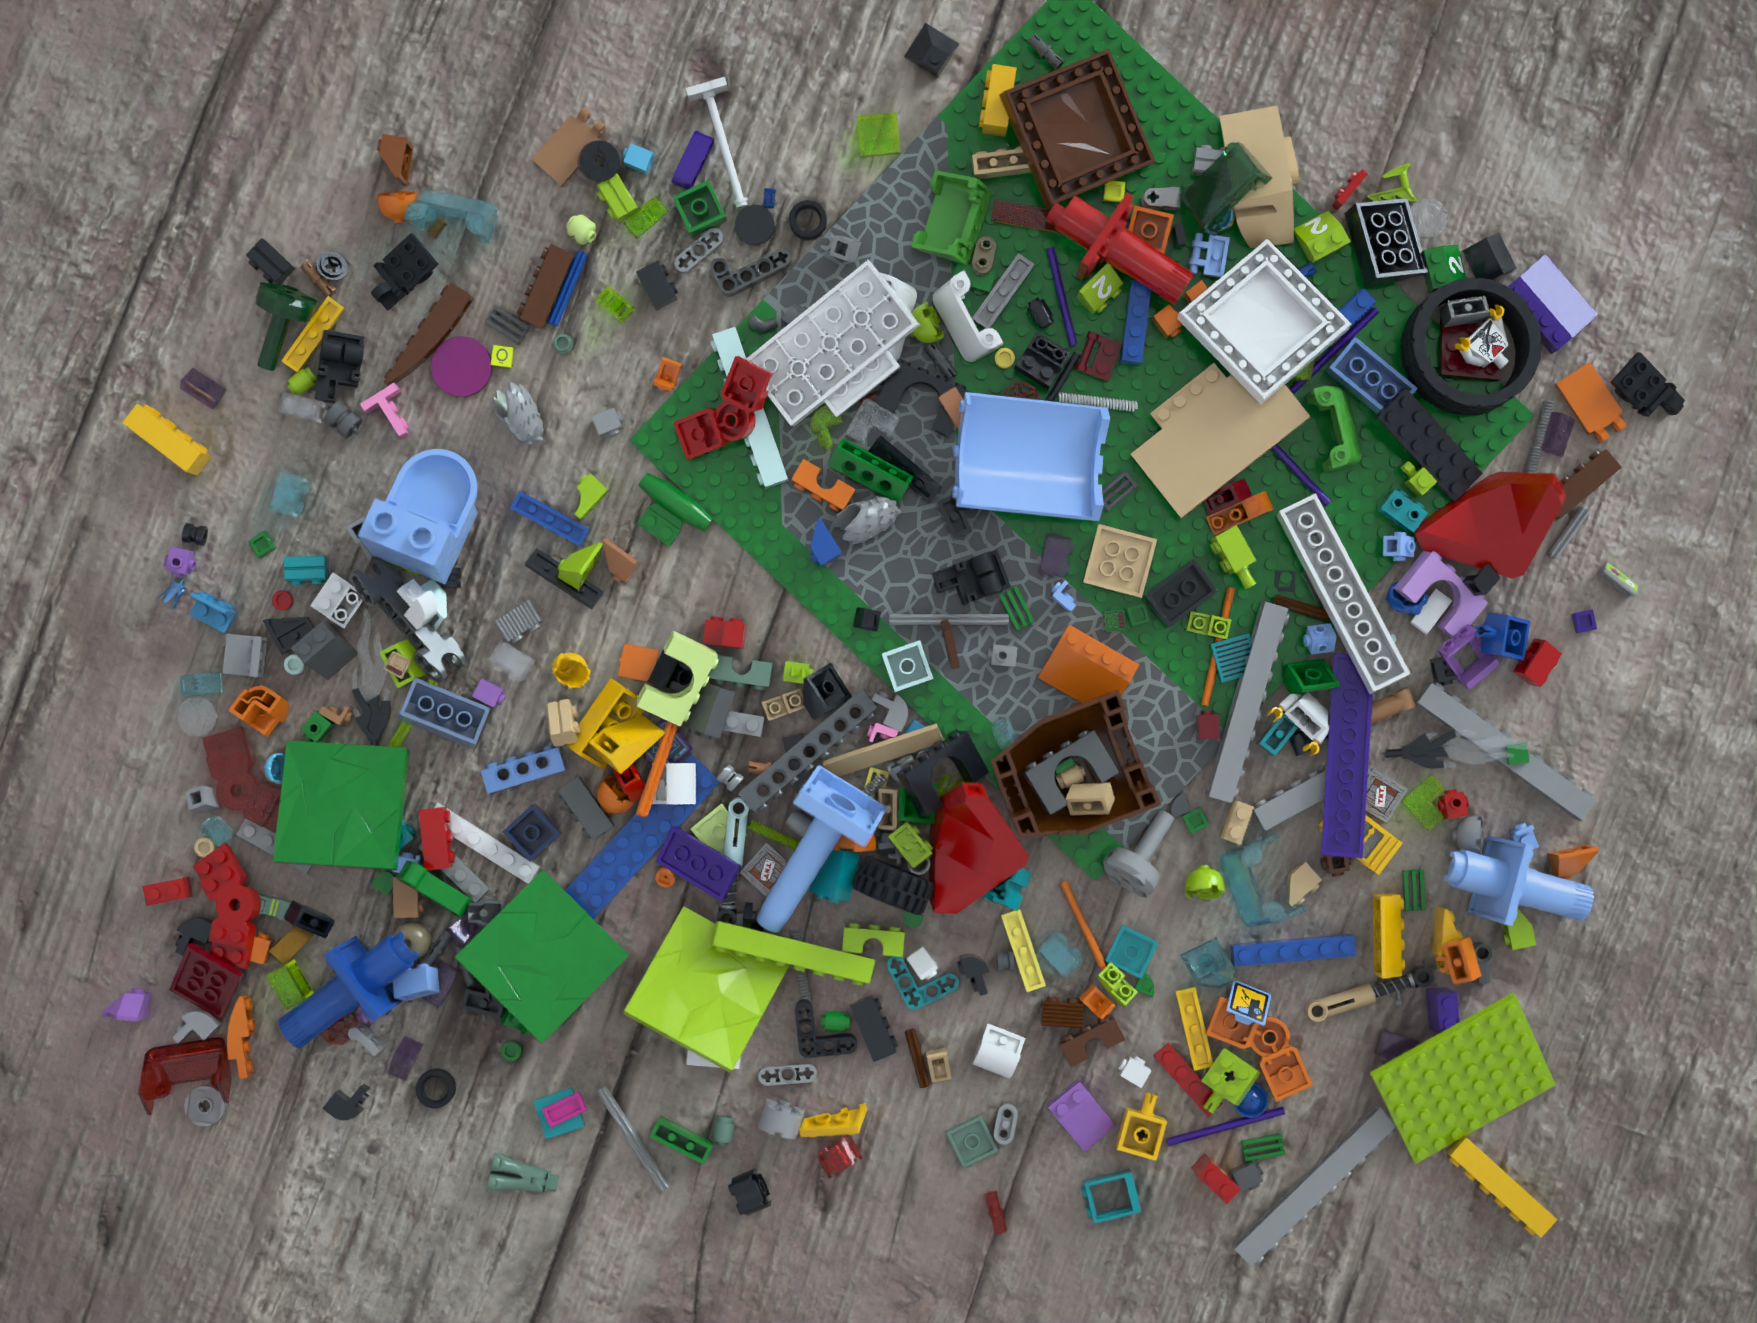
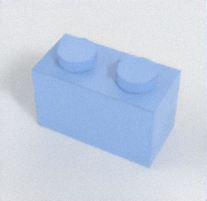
M420 964L415 969H408L393 981L394 999L408 1001L439 993L438 969L429 967V964Z

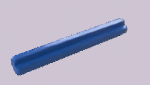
M577 251L548 318L550 325L556 327L559 325L587 258L586 253L582 251Z

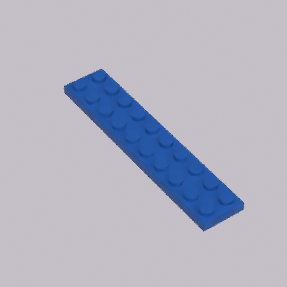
M692 754L683 763H696V804H652L647 817H640L635 814L565 890L592 919L604 909L664 844L673 826L679 827L720 783L716 779L717 777Z

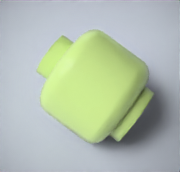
M572 216L567 222V234L578 244L591 243L597 235L596 225L586 216Z

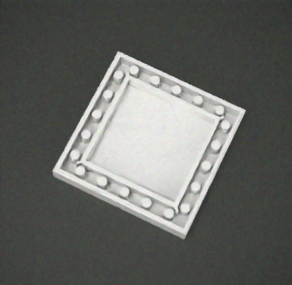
M1268 239L1179 312L1177 317L1260 404H1263L1347 332L1351 326V323Z

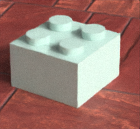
M920 640L882 653L895 692L933 679Z

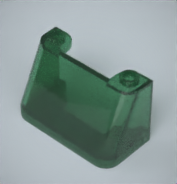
M1231 142L1225 147L1222 155L1191 186L1186 187L1182 191L1181 201L1198 226L1205 233L1215 236L1222 229L1219 226V222L1223 223L1225 221L1224 216L1250 190L1255 191L1257 189L1255 185L1261 182L1266 185L1273 177L1242 143Z

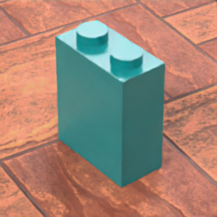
M840 849V851L832 850L811 883L809 892L816 893V898L828 900L829 897V902L841 904V900L849 902L853 888L852 882L856 874L860 854L845 849Z

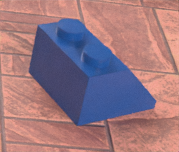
M821 518L817 519L810 547L812 553L809 555L816 566L820 564L823 568L842 556V551Z

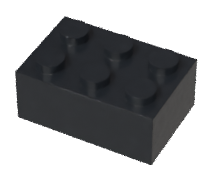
M1193 559L1143 595V598L1165 628H1169L1218 591Z

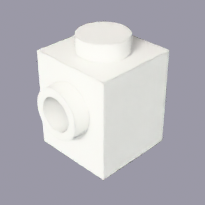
M1136 1055L1134 1058L1128 1056L1127 1059H1123L1118 1067L1120 1076L1142 1088L1152 1070L1145 1066V1061Z

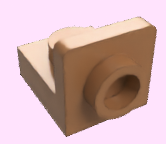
M329 705V707L322 706L319 714L338 725H344L351 720L353 707L345 706L340 714L341 710L332 705Z

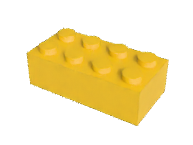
M136 404L122 423L184 471L198 476L212 458L207 453L209 450L200 443L192 442L193 437L178 428L175 429L177 425L169 419H165L162 416L159 417L161 413L152 406Z

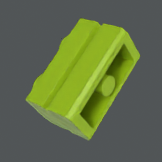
M617 173L611 179L596 185L599 189L596 194L602 203L606 201L609 208L606 210L612 220L616 218L620 223L639 211Z

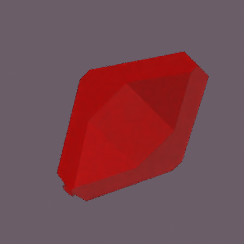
M1497 472L1487 476L1468 489L1456 502L1451 501L1423 520L1414 534L1423 551H1434L1442 557L1480 569L1485 564H1489L1497 574L1513 579L1524 575L1559 513L1566 494L1562 483L1558 481L1553 473Z
M961 783L940 797L943 806L935 811L934 824L930 825V845L933 849L931 850L932 857L929 858V881L933 882L934 888L929 901L933 913H959L1026 866L1029 857L1028 852L990 801L982 784Z

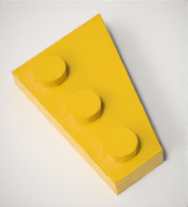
M866 1103L859 1104V1108L849 1110L848 1107L843 1108L841 1112L833 1115L823 1113L804 1118L799 1129L800 1136L813 1138L816 1136L859 1134L867 1112Z

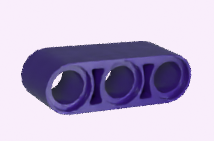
M697 130L693 133L674 172L671 183L686 190L694 186L714 144L713 138Z

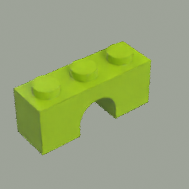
M849 923V926H844L842 952L862 953L865 941L870 938H876L883 945V955L903 957L905 931H901V927L889 926L888 930L881 929V925L869 924V928L861 927L860 923Z

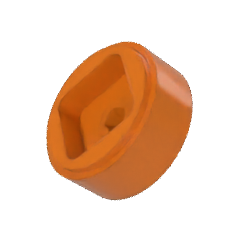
M661 867L656 873L655 880L661 887H671L676 880V874L665 867Z

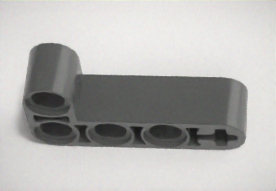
M778 249L734 272L731 271L728 263L723 258H715L710 264V269L722 294L726 297H732L788 269L792 264V258L788 250ZM780 256H783L784 258H786V262H785V263H782V261H779V257H780ZM772 259L774 260V263L776 264V268L773 267V263H772V261H771ZM718 264L725 266V270L721 273H717L714 270ZM762 264L770 266V270L766 273L760 272L759 268ZM744 273L752 275V279L748 282H744L741 277ZM726 282L734 284V288L730 291H726L723 286Z

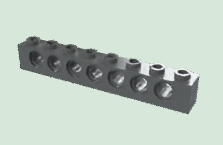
M861 689L737 795L752 813L756 810L761 812L768 806L767 800L771 797L776 799L784 792L782 788L786 784L791 786L799 780L797 776L799 773L804 771L806 774L815 766L812 762L817 758L820 760L825 758L830 753L828 749L833 745L838 747L844 742L843 736L848 732L852 735L860 728L859 723L863 719L867 722L876 715L874 710L877 706ZM854 708L859 711L860 716L858 719L850 716V709ZM835 722H842L845 726L844 731H837L834 728ZM821 734L829 737L828 744L823 745L820 743L819 736ZM804 748H812L814 756L811 758L806 757L803 753ZM790 760L797 761L799 765L798 770H790L788 762ZM780 773L783 776V782L780 784L775 783L772 779L773 774ZM759 786L766 787L768 790L767 796H759L757 788Z

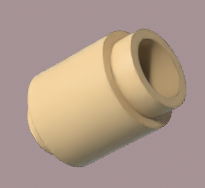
M1076 763L1061 773L1055 774L1061 790L1064 788L1069 789L1071 784L1084 782L1083 777L1086 776L1082 765L1078 766Z

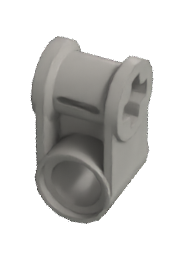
M1149 188L1143 194L1141 204L1144 208L1152 210L1181 209L1180 188ZM1150 195L1155 199L1153 203H1151V199H1147Z

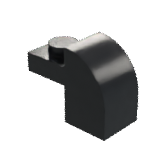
M196 917L181 923L176 931L183 933V936L180 935L176 941L175 946H177L175 953L184 955L187 946L193 943L194 939L204 944L210 943L208 940L212 920Z
M365 1083L362 1084L351 1098L341 1090H338L322 1109L336 1119L350 1120L363 1112L364 1108L359 1103L362 1105L369 1097L367 1092L370 1090V1087Z

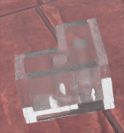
M865 398L845 434L861 445H864L873 428L891 438L901 417Z

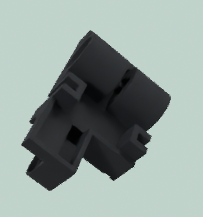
M410 233L382 259L384 263L376 262L373 265L385 282L377 285L371 291V294L386 310H390L405 295L409 294L408 291H413L417 284L426 281L433 274L432 270L439 264L413 233Z
M329 330L323 331L315 399L335 403L337 385L357 388L360 378L356 377H359L361 372L364 336Z
M1637 352L1611 380V384L1615 387V393L1622 400L1633 405L1632 408L1638 410L1637 413L1642 416L1649 417L1659 405L1669 415H1677L1684 407L1683 403L1685 400L1676 391L1677 387L1673 383H1665L1667 379L1641 352Z
M997 549L962 561L959 565L957 563L931 573L937 593L956 587L962 605L1011 587Z

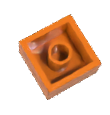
M1134 206L1128 230L1165 254L1175 217L1173 214Z

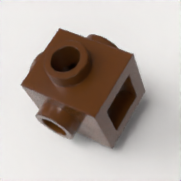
M1323 856V858H1320L1322 869L1326 873L1332 874V877L1344 875L1345 871H1350L1351 858L1335 857L1337 859L1335 865L1332 864L1334 856Z

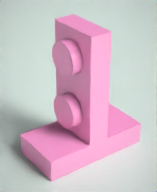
M392 383L360 405L367 413L380 406L399 437L405 438L409 435L407 431L409 426L403 417L401 419L398 417L396 412L399 410L394 402H389L390 399L402 391L397 384Z

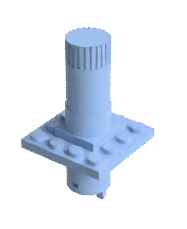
M1488 835L1482 855L1466 850H1459L1458 852L1451 850L1450 857L1453 858L1449 866L1448 875L1444 876L1443 881L1449 882L1454 888L1472 892L1467 910L1469 914L1512 926L1513 921L1517 917L1516 910L1518 905L1578 921L1584 920L1589 915L1593 906L1594 896L1590 886L1528 868L1529 861L1533 857L1532 845Z

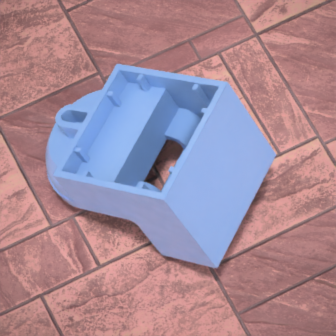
M443 449L426 450L410 458L401 468L386 502L378 499L374 500L358 534L370 554L446 584L478 514L474 505L477 498L478 485L471 466L458 454Z

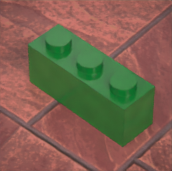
M661 1115L650 1135V1138L703 1165L714 1145L713 1141Z

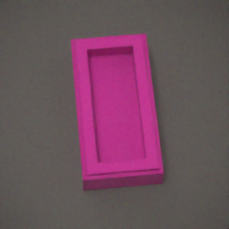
M580 1091L542 1108L550 1128L588 1110Z

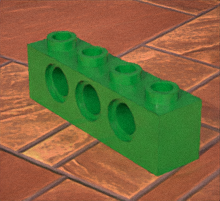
M844 438L836 447L828 464L836 472L850 477L853 481L865 485L870 490L878 492L890 500L897 501L896 503L898 504L914 477Z

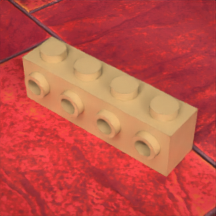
M1021 146L1013 150L998 149L995 152L989 153L987 151H980L972 155L971 162L974 178L986 179L1032 173Z

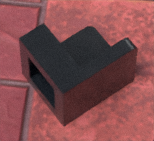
M1485 564L1477 575L1466 576L1462 582L1474 596L1487 595L1500 577L1489 564Z

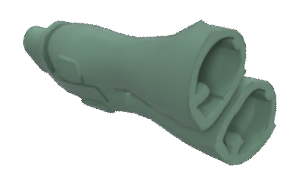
M495 1152L487 1191L515 1189L544 1192L545 1189V1193H547V1190L556 1192L559 1176L551 1174V1171L548 1172L540 1167L514 1161L503 1154ZM493 1171L513 1173V1174H517V1175H519V1176H521V1177H516V1176L501 1174V1173H497V1172H493Z

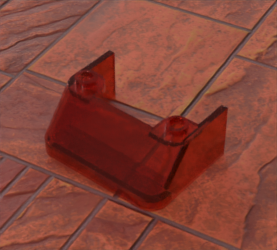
M215 1037L149 1049L144 1056L138 1095L147 1115H152L154 1100L168 1096L172 1090V1085L211 1079L212 1087L219 1089L224 1103H228L232 1078L227 1046L224 1039Z

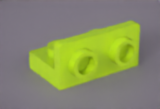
M906 822L890 834L888 838L912 869H914L927 858L932 857L931 850L933 848L926 839L924 841L921 840L918 836L920 832L914 824L910 826Z

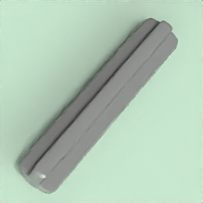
M1578 508L1548 551L1547 555L1549 557L1558 559L1589 515V511L1586 508Z

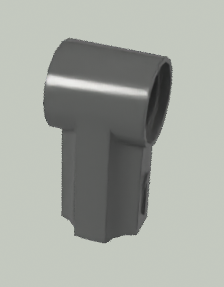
M1476 942L1473 944L1481 977L1471 982L1487 984L1490 983L1492 950L1484 943ZM1480 948L1485 949V954L1482 957L1477 956V951Z

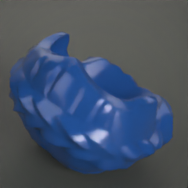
M1398 582L1393 583L1386 595V600L1391 608L1397 612L1419 615L1429 599L1426 592L1423 593L1416 603L1409 602L1393 589Z

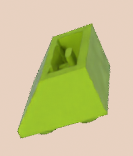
M408 639L379 652L385 665L393 651L412 660L403 679L390 673L398 689H403L412 684L414 677L422 679L428 676L415 662L413 655L417 650Z

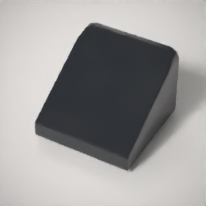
M857 607L853 627L877 632L881 612Z

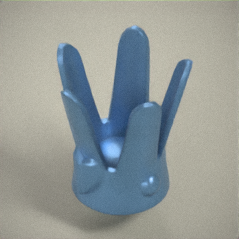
M184 579L180 583L173 580L169 588L157 598L165 594L162 600L164 603H167L176 594L172 604L175 609L180 597L187 589L181 585Z

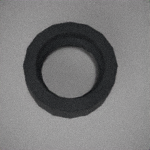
M811 200L800 201L794 205L789 215L792 232L800 239L808 241L821 236L827 225L826 212L823 207ZM803 209H813L818 213L820 223L814 231L805 232L797 226V215Z
M439 1068L431 1069L425 1072L417 1081L415 1088L416 1096L420 1103L432 1109L441 1108L454 1097L456 1092L455 1080L446 1070ZM431 1077H440L447 1083V1094L441 1100H432L424 1092L425 1083Z

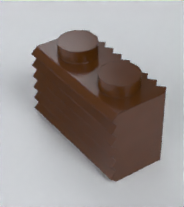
M1047 996V1000L1042 999L1041 1025L1082 1028L1083 1002H1079L1078 998H1067V1001H1059V997Z

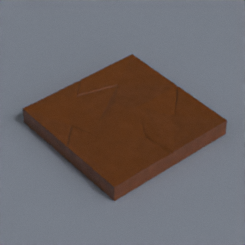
M1110 49L1018 85L999 95L1046 208L1052 207L1055 202L1059 204L1156 162Z

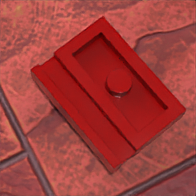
M1363 169L1358 174L1354 171L1347 180L1350 184L1346 189L1341 187L1334 196L1337 200L1332 204V207L1338 211L1368 173Z

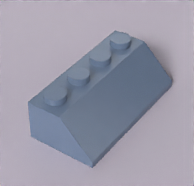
M414 677L397 719L473 749L490 708Z

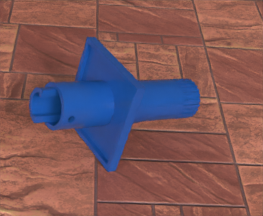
M400 931L395 936H387L369 951L366 950L358 937L354 936L324 954L327 965L334 969L337 975L279 1019L278 1025L286 1040L296 1048H302L360 1005L363 1008L364 1015L368 1019L375 1021L400 1004L403 1000L394 999V990L391 982L410 969L414 964L413 961L419 957L416 951L412 952L406 946L403 940V933Z

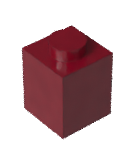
M1213 710L1201 711V715H1196L1197 740L1220 739L1219 715L1213 714Z

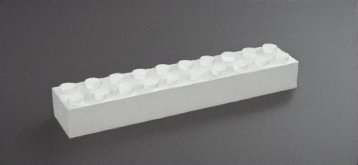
M1316 493L1280 510L1277 518L1369 694L1371 695L1410 675L1404 660Z

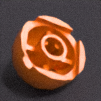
M396 191V193L383 192L377 194L380 212L386 218L393 219V223H404L405 218L412 217L417 210L418 197L416 192Z
M612 775L605 776L597 789V799L604 812L623 814L629 811L637 800L631 802L619 781H616L617 777Z

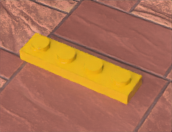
M327 296L281 361L296 372L304 368L322 343L323 331H330L346 308Z
M1196 987L1176 990L1175 994L1193 1070L1209 1068L1213 1065L1207 1035L1205 1034L1206 1030Z

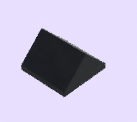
M1500 233L1486 237L1463 250L1476 279L1495 280L1517 269Z

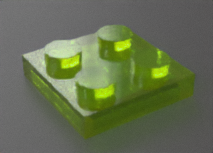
M897 112L857 116L861 158L900 154Z

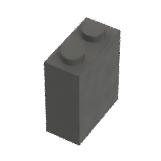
M707 683L705 687H701L699 691L700 697L695 705L692 704L689 710L691 711L690 716L686 722L683 721L682 726L689 728L688 732L711 740L713 736L720 739L735 692Z

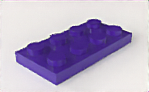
M676 826L671 828L655 861L721 902L725 900L742 866Z

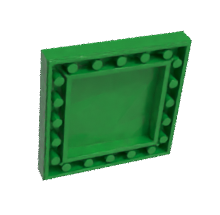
M287 741L273 862L397 870L410 750L406 747Z
M542 870L455 958L542 1044L630 955Z

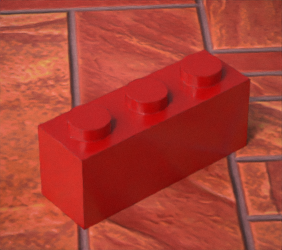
M447 807L420 809L419 818L425 869L435 870L453 867L452 863H455V853L451 851L450 843H453L452 831H449L448 823H451L450 811H447Z

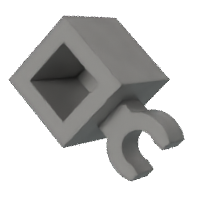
M824 235L825 238L830 240V244L828 246L821 245V248L831 250L829 255L845 261L856 262L862 242L845 236L835 235L834 237L832 235Z

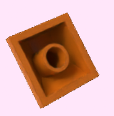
M1583 845L1548 853L1552 876L1567 880L1572 879V875L1578 874L1597 854L1599 847Z

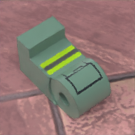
M258 894L261 900L259 913L286 921L284 915L292 901Z

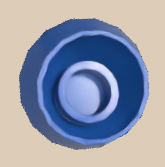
M1254 1083L1239 1106L1234 1105V1107L1244 1117H1258L1267 1108L1268 1095L1262 1086Z

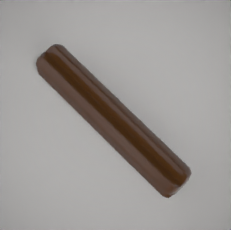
M1275 595L1273 604L1326 622L1330 621V617L1323 608L1281 595Z
M914 1028L905 1031L918 1084L920 1088L930 1086L916 1030Z

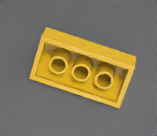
M610 678L579 723L580 733L577 734L578 741L571 744L566 743L565 745L579 756L604 770L608 764L598 756L589 741L604 728L641 716L645 710L636 705L638 695Z
M1372 894L1374 975L1380 978L1402 976V971H1405V960L1402 959L1405 942L1404 939H1401V931H1404V919L1401 918V910H1404V900L1400 894Z

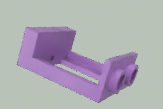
M1467 624L1459 629L1452 638L1445 641L1437 651L1453 675H1457L1458 682L1470 690L1498 667L1500 663L1492 655L1481 653V640L1475 633L1478 630ZM1469 643L1478 659L1467 669L1463 670L1453 654Z

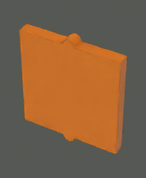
M624 643L622 657L619 658L618 676L647 682L657 663L659 650Z

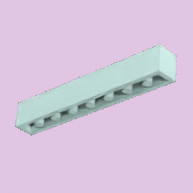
M735 327L712 334L714 340L710 341L714 353H719L720 359L717 362L720 370H725L726 376H728L735 356L746 359ZM762 407V410L755 412L756 424L753 432L744 440L746 446H751L753 454L750 457L753 466L758 465L760 473L757 474L759 483L760 485L764 484L767 489L789 480L764 408Z

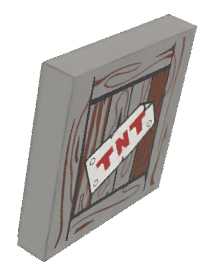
M1372 768V773L1368 775L1366 811L1387 824L1408 789L1375 768Z
M766 842L739 873L767 897L788 861Z

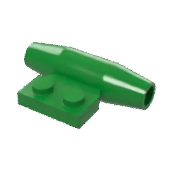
M646 473L638 484L655 503L647 507L636 524L670 547L680 533L682 521L702 531H705L711 524L713 518L695 500L672 484L650 473Z

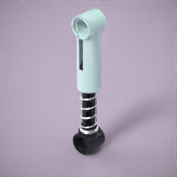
M735 797L728 805L723 855L743 865L749 808L740 797ZM740 802L744 805V810L741 813L733 811L735 803ZM736 818L739 819L737 838L734 837ZM737 876L725 900L720 903L716 915L717 921L722 922L721 916L729 913L732 916V920L728 924L735 925L737 921V909L734 903L736 902Z

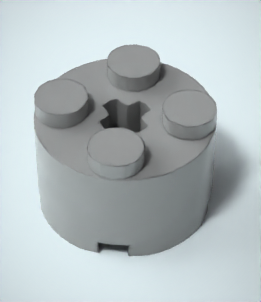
M766 1099L759 1120V1129L775 1135V1133L781 1134L783 1138L796 1139L805 1110L799 1107H790L791 1103L784 1100L776 1102Z

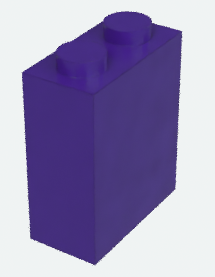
M1447 987L1426 989L1429 1029L1439 1034L1459 1023L1457 992Z

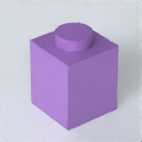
M481 679L472 697L493 708H497L498 705H502L506 695L504 694L505 689L486 679Z

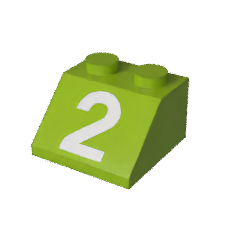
M1329 211L1294 228V234L1309 262L1312 261L1313 264L1345 248L1351 242L1342 224Z
M1107 263L1079 290L1076 299L1092 315L1096 311L1101 313L1108 305L1106 301L1111 297L1115 299L1122 292L1120 288L1123 282L1112 266Z

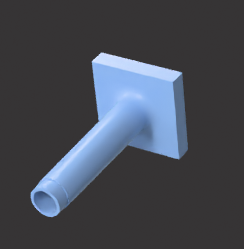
M820 765L817 766L793 803L813 815L814 819L756 916L757 922L763 928L774 933L780 932L784 924L787 923L842 834L865 847L888 808Z

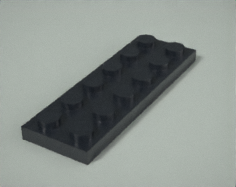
M1402 388L1375 416L1421 468L1424 467L1437 480L1436 485L1452 502H1456L1483 474L1407 388Z

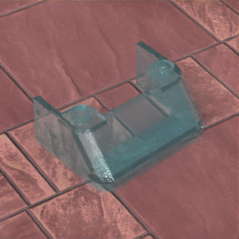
M1271 833L1222 852L1219 857V864L1240 919L1248 927L1278 922L1306 911V908L1302 905L1284 910L1283 906L1275 901L1265 904L1252 872L1251 866L1258 864L1263 857L1260 845L1278 839V834Z

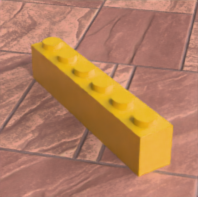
M1463 1136L1446 1151L1451 1156L1448 1160L1457 1168L1461 1165L1466 1170L1464 1174L1471 1181L1476 1179L1480 1183L1479 1188L1484 1193L1494 1195L1496 1198L1493 1201L1502 1209L1506 1206L1511 1211L1509 1215L1515 1221L1519 1222L1521 1220L1526 1224L1524 1229L1532 1236L1537 1234L1542 1238L1557 1221L1551 1213L1467 1137Z

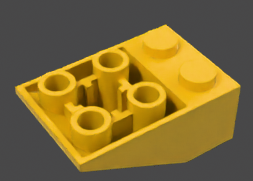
M641 715L604 728L589 743L602 760L621 774L657 742L665 732Z
M1437 906L1435 907L1432 954L1440 969L1445 967L1444 961L1436 960L1438 957L1445 955L1442 944L1452 939L1463 938L1460 930L1455 928L1453 922H1456L1452 911ZM1450 970L1443 973L1450 975Z

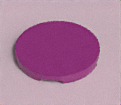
M464 336L453 337L444 341L436 349L431 362L432 376L436 384L446 393L456 397L472 396L480 392L491 377V357L486 348L475 339Z

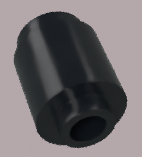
M1036 298L1028 303L1027 311L1035 325L1039 326L1040 329L1054 322L1053 314L1044 299Z

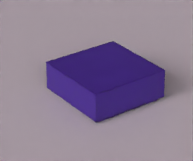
M1593 609L1571 614L1575 633L1597 629Z

